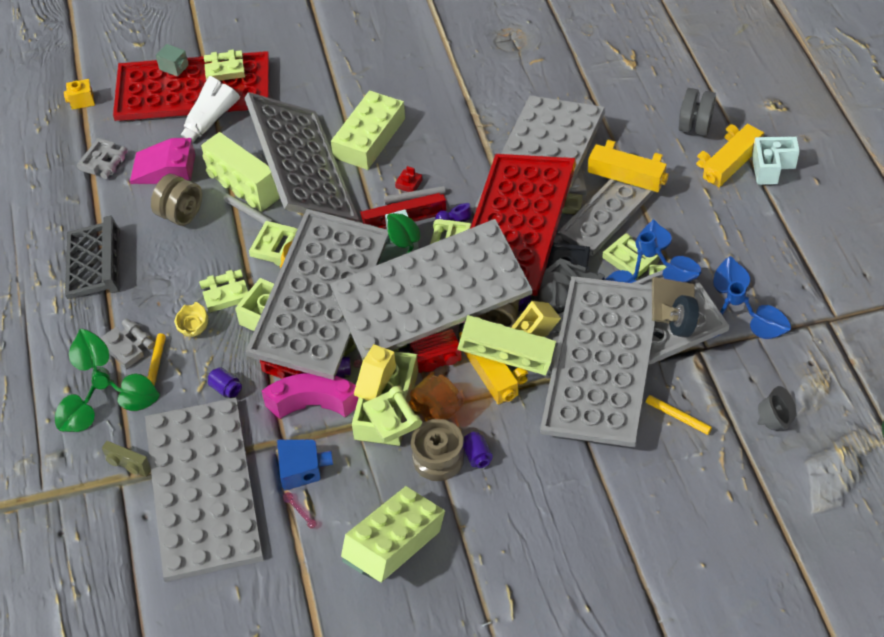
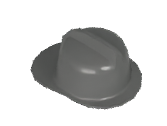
M559 272L545 273L538 296H536V301L549 303L557 314L564 312L570 285L569 279Z
M782 386L775 387L769 396L759 403L758 412L760 417L757 423L758 425L765 424L771 430L788 429L796 416V407L791 395Z

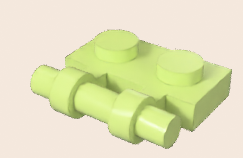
M232 49L225 53L211 52L210 55H204V61L208 63L205 64L206 80L209 76L219 81L245 77L243 59H238L243 58L242 50L234 51Z
M241 269L233 272L229 270L226 271V274L216 277L211 275L207 279L199 281L201 290L210 287V290L203 291L209 313L238 305L246 296L248 290L245 281H235L236 279L243 278ZM229 282L228 285H224V286H221V287H217V286H216V285H219V284H222V283Z

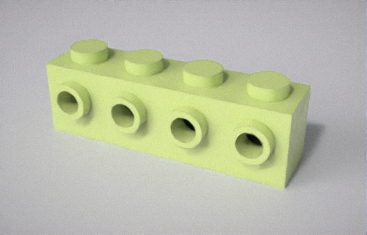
M467 315L457 350L546 376L551 364L556 341Z

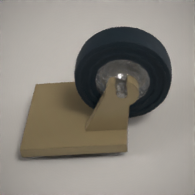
M653 277L652 321L670 324V330L675 336H691L699 323V306L695 299L694 284Z

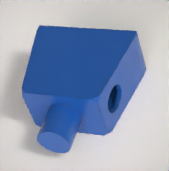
M277 440L280 479L283 491L319 481L321 479L320 467L333 465L332 451L318 453L315 440Z

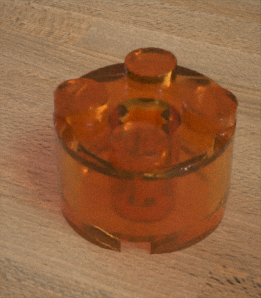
M431 372L411 390L409 405L414 411L420 412L426 421L432 419L448 421L463 406V399L459 401L457 397L459 391L448 378L441 374L437 377L434 375L435 372Z

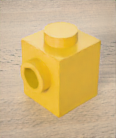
M89 79L66 83L67 91H64V98L66 103H70L72 110L95 106L94 94Z

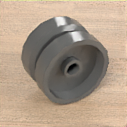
M687 88L680 110L679 131L690 132L696 121V134L707 136L714 112L716 93L705 91L699 102V90Z

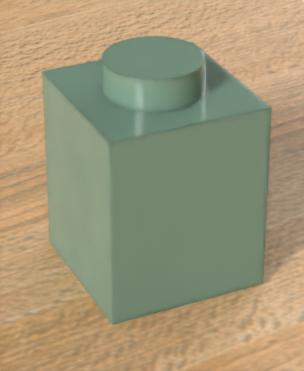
M166 44L156 54L159 70L179 76L189 65L186 51Z

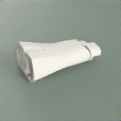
M209 76L195 105L187 116L184 124L185 129L181 136L183 138H192L193 143L197 137L201 138L218 118L240 99L239 94L226 84L222 85L219 80Z

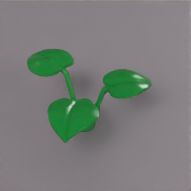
M388 214L387 231L391 241L400 248L409 246L407 253L412 252L414 248L413 243L418 242L421 237L417 224L403 214Z
M81 328L70 346L69 360L79 370L93 369L92 385L84 401L77 394L68 395L60 401L55 413V425L59 431L80 432L89 428L94 421L95 412L93 407L87 403L95 389L102 390L111 385L116 391L120 392L117 399L118 404L129 411H139L148 408L158 400L160 393L146 376L137 373L126 376L122 380L121 388L118 387L114 380L110 379V373L106 368L97 367L104 366L109 361L107 345L93 332Z

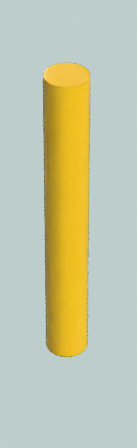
M162 333L157 334L147 376L154 387L166 335Z
M651 395L646 400L647 404L706 435H709L712 427Z

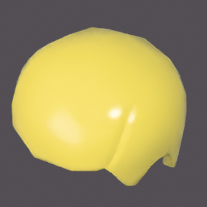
M194 302L193 305H183L174 320L177 330L188 337L200 335L206 330L209 321L205 307L198 302Z

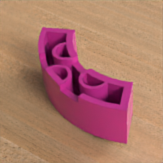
M309 373L283 378L262 390L265 407L279 419L294 411L305 409L307 405H321V408L335 411L346 418L356 410L359 397L354 396L356 385L346 379L335 376L334 380Z

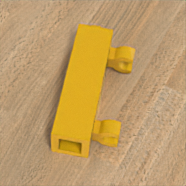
M748 123L739 131L735 125L730 124L726 128L728 133L724 137L728 142L713 157H710L705 151H701L697 155L700 160L696 165L704 168L703 179L720 188L752 157L755 137H764L763 131Z
M607 140L605 147L596 144L589 156L588 173L659 192L661 186L666 185L669 173H666L667 164L661 162L663 154L654 153L651 160L615 150L616 141Z
M464 352L498 405L503 402H509L517 397L518 384L528 381L525 376L528 374V371L517 367L511 372L504 363Z

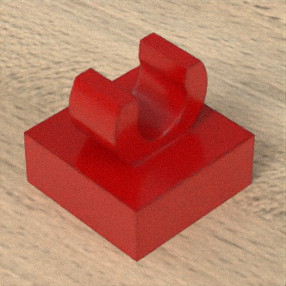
M407 166L396 180L395 187L406 192L416 191L423 180L422 174L415 173V168Z

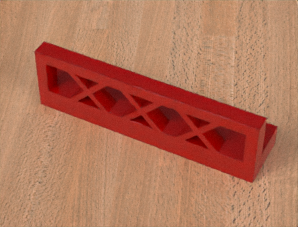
M436 193L360 211V216L363 224L387 229L386 214L406 210L408 217L414 222L436 217L438 212L446 211V199L444 194Z

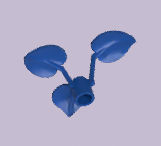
M653 219L636 239L635 244L638 249L635 273L632 275L629 271L619 270L610 274L605 280L625 283L637 281L635 279L639 274L642 255L649 258L654 257L656 254L659 255L661 261L666 266L663 270L664 279L687 283L700 276L702 272L700 266L693 259L686 256H676L672 258L670 263L666 261L661 251L671 244L672 237L665 228Z
M732 256L726 258L719 265L713 277L715 289L720 293H727V298L720 313L724 314L728 304L737 306L744 302L750 315L754 317L750 322V328L756 336L763 339H773L791 330L790 322L777 308L770 305H761L757 308L756 313L753 312L749 298L746 297V289L750 284L749 273Z

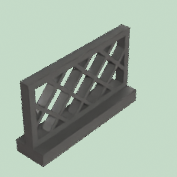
M112 215L103 217V223L67 232L65 296L67 299L106 289L110 293L119 292L120 228ZM102 231L97 238L92 237L96 232ZM83 236L77 244L73 242L75 237ZM88 240H91L93 243L87 249L82 247ZM98 245L102 246V249L97 254L92 252ZM78 250L83 252L77 259L73 258ZM88 255L93 257L86 265L82 263ZM98 261L102 262L96 270L92 268ZM78 266L82 267L76 275L72 274ZM88 271L93 273L86 281L81 279ZM97 277L102 278V283L92 285ZM77 282L82 284L78 289L72 290V287Z

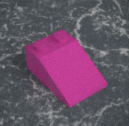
M170 138L136 152L130 184H157L163 176L169 173L191 181L196 156L192 138Z

